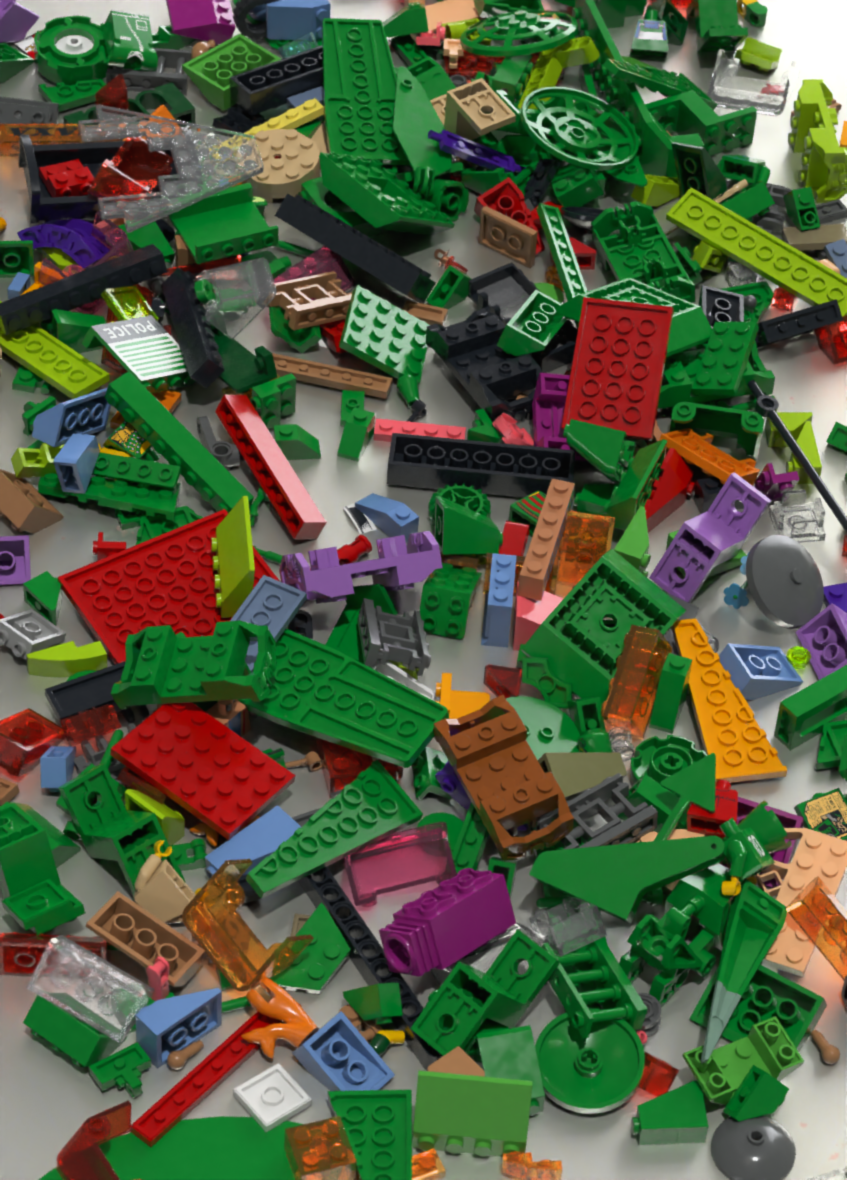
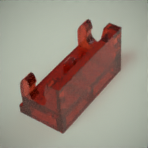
M108 704L60 721L69 746L80 744L84 740L95 739L100 735H107L122 727L113 705Z

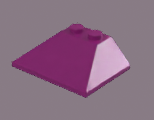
M539 373L532 402L535 447L574 450L567 444L566 438H563L564 430L561 428L570 375ZM575 451V462L589 463Z

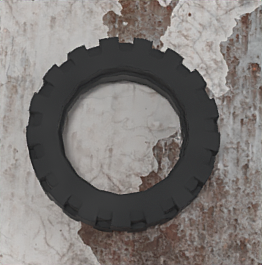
M238 0L236 8L233 9V19L239 32L250 40H253V38H256V40H262L264 37L267 38V20L259 24H249L245 22L246 17L257 6L281 0Z

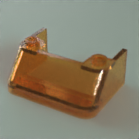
M251 859L226 860L185 907L182 914V920L186 928L237 991L254 989L260 985L259 981L264 977L270 979L287 969L314 939L311 934L287 937L283 943H274L267 950L237 913L245 900L244 890L237 880L253 863Z

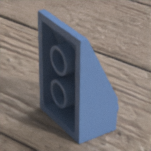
M281 0L266 4L267 38L305 41L321 39L323 19L330 18V2L328 0Z
M728 643L719 655L720 663L725 671L728 670L731 675V681L736 688H739L745 700H755L803 683V680L780 647Z
M219 988L160 999L140 1009L138 1014H136V1042L139 1043L151 1059V1063L157 1069L167 1063V1057L172 1051L183 1050L191 1043L197 1042L222 1025V991Z
M342 1011L330 1019L293 1052L294 1056L310 1075L330 1091L379 1090L395 1076Z

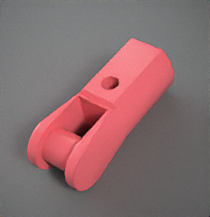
M159 956L155 959L153 966L146 968L148 995L154 1001L164 999L169 994L168 976L170 965L163 957Z

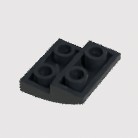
M238 105L237 107L228 108L227 115L214 118L212 126L231 137H235L268 120L262 114L251 116Z

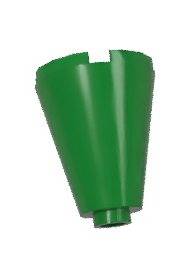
M435 179L434 193L428 196L427 185L422 198L433 203L436 206V210L447 214L449 220L453 222L459 219L457 216L461 212L464 213L467 209L469 192L465 189V185L459 181Z
M763 801L738 824L740 830L750 827L769 854L788 849L792 846L791 841L785 842L784 837L787 836L785 829L773 810L767 812L764 807L768 803ZM726 857L722 861V864L724 865L728 863L731 867V864Z

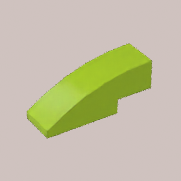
M42 443L39 449L17 448L11 458L16 478L44 477L48 473L57 474L53 461L64 444L53 447Z
M74 641L26 654L27 672L29 675L62 678L70 677L84 670L98 671L107 668V653L100 641L76 647Z

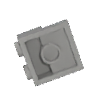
M33 609L0 619V645L9 647L15 656L27 660L26 654L63 642L66 636L63 630Z

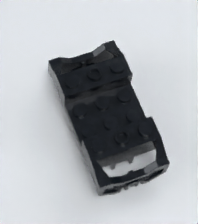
M483 308L474 311L465 321L444 327L436 323L427 326L426 345L438 354L477 404L485 410L492 423L502 413H506L515 420L517 418L522 422L525 419H533L532 402L539 373L543 372L530 354L520 357L504 352L502 348L497 346L506 326L496 314L487 312ZM534 389L527 397L516 400L519 393Z

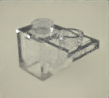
M730 262L727 265L725 280L729 287L762 282L764 277L739 262Z

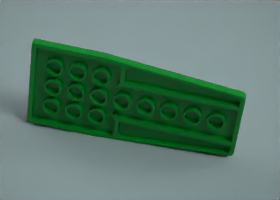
M324 18L322 22L323 99L329 154L334 152L340 156L347 154L354 158L360 156L367 160L376 159L382 162L383 165H410L392 130L397 76L383 22L372 19Z
M288 629L284 630L276 642L277 667L275 672H273L274 677L269 678L272 683L271 686H268L270 689L269 696L258 702H253L252 699H237L247 707L248 711L272 722L404 768L410 767L434 738V723L445 718L449 719L448 709L445 706L329 646Z

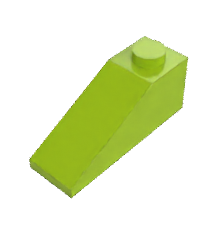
M645 175L648 184L645 187L635 186L631 197L645 205L658 207L681 195L678 178Z
M806 421L796 442L818 475L821 476L822 464L811 421ZM791 452L790 461L786 462V473L797 471L800 479L797 484H813Z

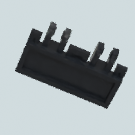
M126 661L45 689V696L65 733L76 728L82 740L88 739L89 733L84 724V721L88 720L97 735L102 734L103 727L95 713L96 711L101 719L122 712L129 724L135 721L131 708L119 709L111 695L113 684L121 679ZM135 705L143 719L149 716L147 705Z

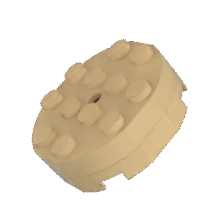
M295 129L259 131L249 140L243 142L236 154L237 173L242 184L250 183L253 187V196L264 198L268 203H273V199L285 198L287 193L295 197L301 191L302 183L320 177V160L317 145L312 139L297 132Z

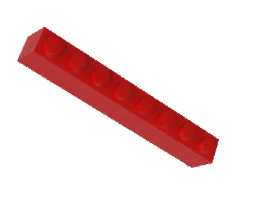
M224 395L215 413L294 539H317L327 522L247 395Z

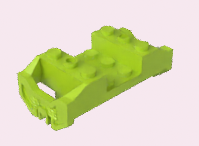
M803 79L802 86L798 91L797 100H794L793 103L795 114L791 117L792 132L788 134V144L792 146L793 153H802L801 162L803 167L802 170H799V182H802L803 188L811 187L816 203L840 200L847 194V148L839 147L835 134L837 130L834 125H838L837 112L835 108H829L832 104L831 101H833V92L823 79Z

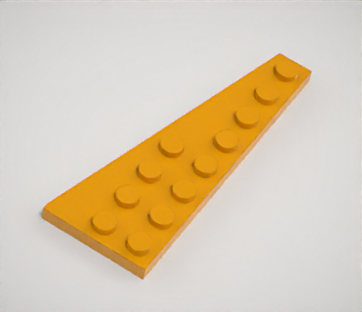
M697 619L678 620L672 627V632L679 656L692 659L688 691L704 751L707 755L711 753L716 755V782L718 780H726L729 783L786 777V766L782 765L775 747H771L764 729H761L754 719V713L739 688L734 686L728 670L725 671L719 655L717 652L714 653L708 643V637Z

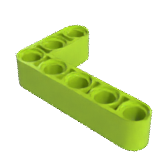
M589 36L575 38L555 48L542 51L518 104V109H521L525 98L531 92L540 88L555 87L563 68L592 63L598 59L600 53ZM551 97L540 100H544L546 102L550 100ZM533 103L528 107V109H537Z

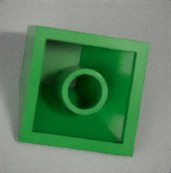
M33 240L0 241V278H13L18 272L29 274L32 277L31 272L34 267Z

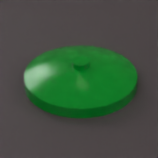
M588 1008V1009L590 1010V1012L601 1010V1009ZM566 1012L546 1025L535 1045L545 1094L558 1105L574 1112L595 1114L615 1109L632 1097L643 1078L645 1053L642 1042L636 1031L622 1018L593 1023L589 1037L583 1039L577 1028L573 1026L572 1020Z

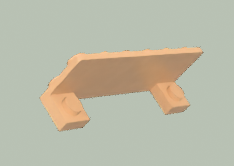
M404 0V7H408V3L411 2L424 4L428 29L433 30V33L436 32L438 22L444 24L475 18L483 19L478 15L474 0H445L425 6V0Z

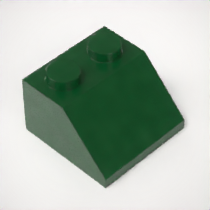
M656 0L648 5L646 11H658L657 20L666 22L668 44L682 45L689 24L685 17L670 0Z

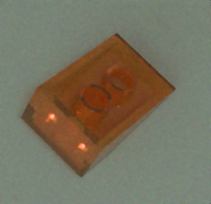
M568 510L557 584L575 587L594 564L610 550L615 518Z

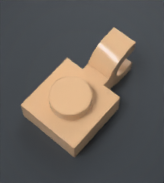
M444 39V56H449V68H457L458 56H463L464 48L461 45V39Z

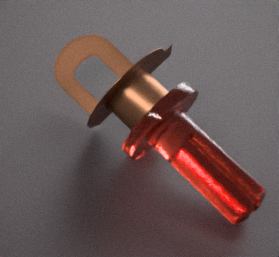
M437 249L434 252L435 258L440 261L439 266L444 264L445 269H447L451 265L467 274L468 269L455 262L454 256L450 258L447 256L449 250L444 252L441 249ZM439 252L444 254L442 258L437 256Z

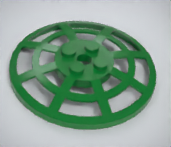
M520 10L481 20L466 28L462 32L460 39L464 50L476 55L492 57L520 56L560 46L574 38L579 29L577 20L566 13L549 10ZM541 17H552L553 20L542 19ZM559 19L566 20V21L570 22L571 24L565 23V22H561ZM542 23L549 24L548 26L542 28ZM495 26L488 31L483 29L484 27ZM557 26L568 28L563 33L552 38L546 34ZM477 30L480 36L472 42L468 40L467 36ZM535 36L542 40L535 43L512 46L513 40ZM485 38L505 40L504 45L498 47L479 44Z
M545 87L531 92L522 104L520 111L521 121L529 136L544 150L567 163L592 170H614L628 165L638 151V136L630 121L615 107L592 94L566 87ZM549 97L565 98V107L546 109L539 100ZM573 100L588 104L603 113L595 118L583 111L573 109ZM532 103L540 111L536 124L526 117V111ZM563 113L566 116L556 120L552 114ZM574 115H575V116H578V117H581V118H583V119H585V120H587V121H589V122H591V123H588V122H586V121H584V120H582V119H580V118H576V117H574ZM544 118L553 125L552 130L542 127ZM611 118L621 127L627 138L616 139L611 130L603 123ZM597 128L601 129L608 139H601ZM545 134L552 136L557 142V144L553 145L547 139ZM599 145L610 146V152L605 154L599 151ZM618 145H630L627 159L621 160L614 157ZM567 149L572 153L576 154L577 157L570 155L562 150ZM585 154H594L600 158L587 159Z

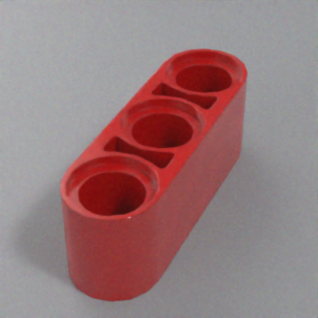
M506 521L502 533L503 545L499 546V554L516 555V577L526 548L530 525Z

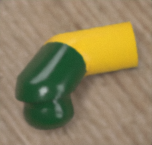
M380 1030L369 1044L381 1056L390 1044H403L405 1034L402 1030Z

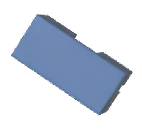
M21 272L16 274L7 289L8 299L20 296L24 292V286L25 290L30 287L29 274Z

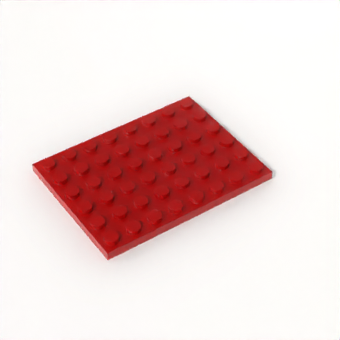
M225 509L58 577L61 589L96 639L101 642L114 664L126 661L125 644L128 635L136 634L146 627L170 625L175 634L182 632L186 637L213 636L217 622H225L232 619V617L221 618V610L216 608V593H219V589H214V575L218 573L217 570H213V556H216V552H211V538L216 537L217 526L228 514ZM253 546L255 566L253 589L263 575L279 581Z

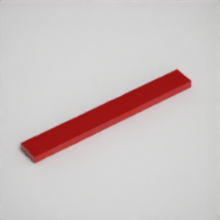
M257 1011L130 1125V1132L152 1147L261 1048L260 1044L247 1042L241 1035L258 1028H265L268 1025L283 1022Z

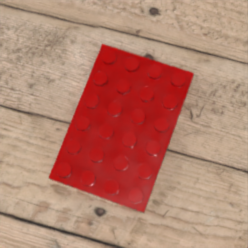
M583 298L561 426L563 430L566 424H570V420L573 419L624 431L627 433L626 438L652 441L674 312L673 307Z
M192 702L163 704L116 743L110 751L112 757L228 840L293 784L296 776Z

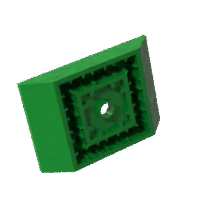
M330 152V154L320 153L319 160L323 185L375 228L429 236L454 228L455 224L449 220L447 214L436 210V206L433 203L425 201L422 198V194L411 190L409 184L396 178V174L393 171L382 167L383 163L379 160H367L360 156L354 158L347 154L340 156L334 152Z
M629 277L579 294L559 306L556 311L564 315L566 319L580 322L584 297L673 307L674 312L666 358L699 344H704L709 341L712 328L700 306Z
M610 549L542 622L521 651L528 657L548 658L549 666L555 676L562 681L572 683V694L578 699L590 696L600 697L601 707H603L682 617L686 609L617 552ZM606 617L613 619L615 627H606L603 624V619Z

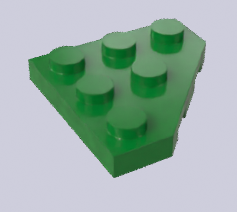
M766 281L721 289L744 296L752 295L756 298L757 305L754 309L747 310L744 308V322L758 323L774 299V293Z

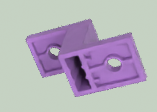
M735 472L732 473L708 511L683 523L649 578L669 594L691 603L711 570L738 554L772 500ZM736 500H740L743 503V512L736 510ZM677 567L685 570L686 576L684 579L677 575Z

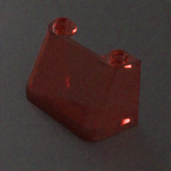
M131 131L126 137L127 139L123 146L119 147L116 155L111 160L106 159L103 162L87 193L97 198L141 204L143 201L147 203L153 194L152 190L163 177L168 178L173 170L171 164L174 158Z

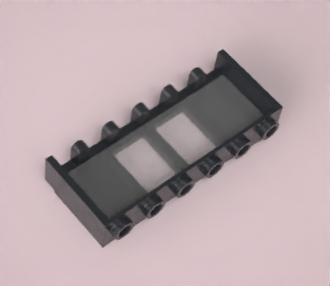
M511 262L469 280L468 297L479 309L485 308L487 312L496 314L506 326L532 293L538 289L523 274L522 270L518 269ZM567 320L544 350L528 354L541 367L543 373L573 362L578 330L570 320Z

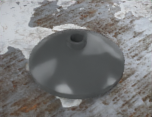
M764 1115L743 1121H737L732 1117L726 1119L715 1130L711 1142L713 1161L720 1172L730 1180H783L791 1172L795 1162L796 1149L791 1135L780 1123Z

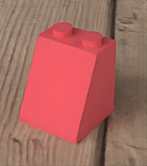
M517 582L513 650L519 651L520 645H525L563 598L544 591L541 601L518 596L519 582Z

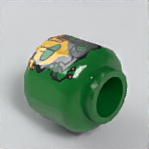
M602 727L582 731V735L577 739L579 752H613L610 735L608 732L602 731Z

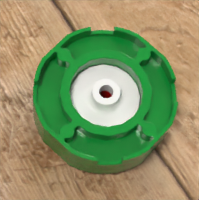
M77 15L59 17L46 22L45 28L41 32L37 31L34 37L35 61L41 75L54 83L64 82L65 85H76L77 81L105 78L107 68L113 69V66L106 65L108 55L102 30L104 24L101 23V26L92 23L90 17Z

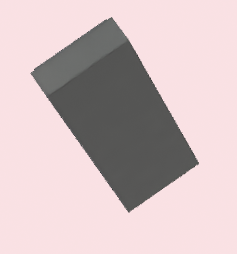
M839 199L816 205L820 224L847 217V207ZM786 213V221L791 227H796Z

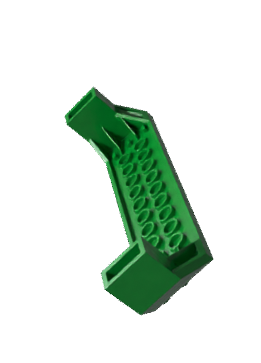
M575 0L572 16L577 20L579 29L575 38L589 36L600 53L598 59L588 63L593 81H596L598 92L602 94L603 100L620 111L634 127L639 141L636 154L644 174L677 178L671 143L678 142L705 147L699 133L670 136L647 110L636 85L633 82L628 84L621 78L617 80L608 74L609 70L603 66L607 58L624 63L608 29L624 27L627 0Z

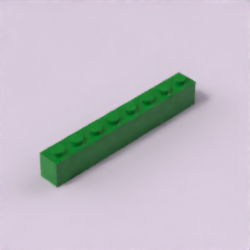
M129 371L108 384L105 394L107 402L112 407H115L124 420L129 422L138 431L139 435L145 438L153 446L154 450L161 454L170 465L181 466L180 474L184 477L185 481L190 486H193L200 493L202 499L208 502L216 512L225 509L229 513L243 496H248L250 509L254 496Z

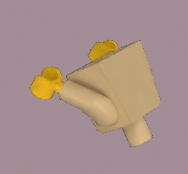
M160 840L154 845L155 854L149 856L139 871L134 884L136 889L134 900L140 907L167 924L184 923L200 910V905H210L212 897L207 896L202 900V895L208 891L207 889L199 888L194 893L166 859L164 861L161 860L162 857L169 856L172 853V847L169 846L164 853H161L160 846L164 841Z

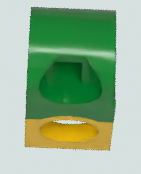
M737 0V13L748 23L755 27L766 25L768 8L765 5L760 4L757 0Z

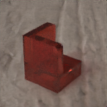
M645 1051L644 1074L639 1087L657 1097L669 1091L679 1070L666 1061Z

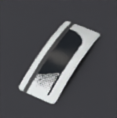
M355 504L343 507L359 534L377 530L374 523L358 510Z

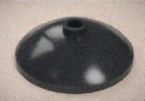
M566 206L561 207L560 213L570 224L583 229V233L592 234L591 222L604 210Z

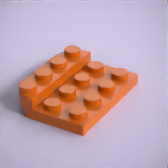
M691 428L661 434L659 441L662 439L667 440V451L670 448H674L680 456L684 457L683 460L685 462L695 464L702 468L701 470L705 474L714 475L719 478L723 485L729 476L735 472L754 486L760 472L759 469L755 468L756 462L751 458L738 461L711 444L714 438L713 435L706 433L705 436H700L693 432Z

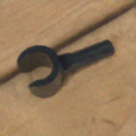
M416 400L411 407L414 412L407 421L413 422L418 417H425L427 414L426 404L421 400Z

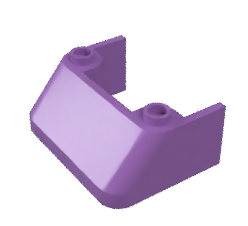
M0 0V43H15L23 40L30 28L40 18L39 15L16 3V0Z

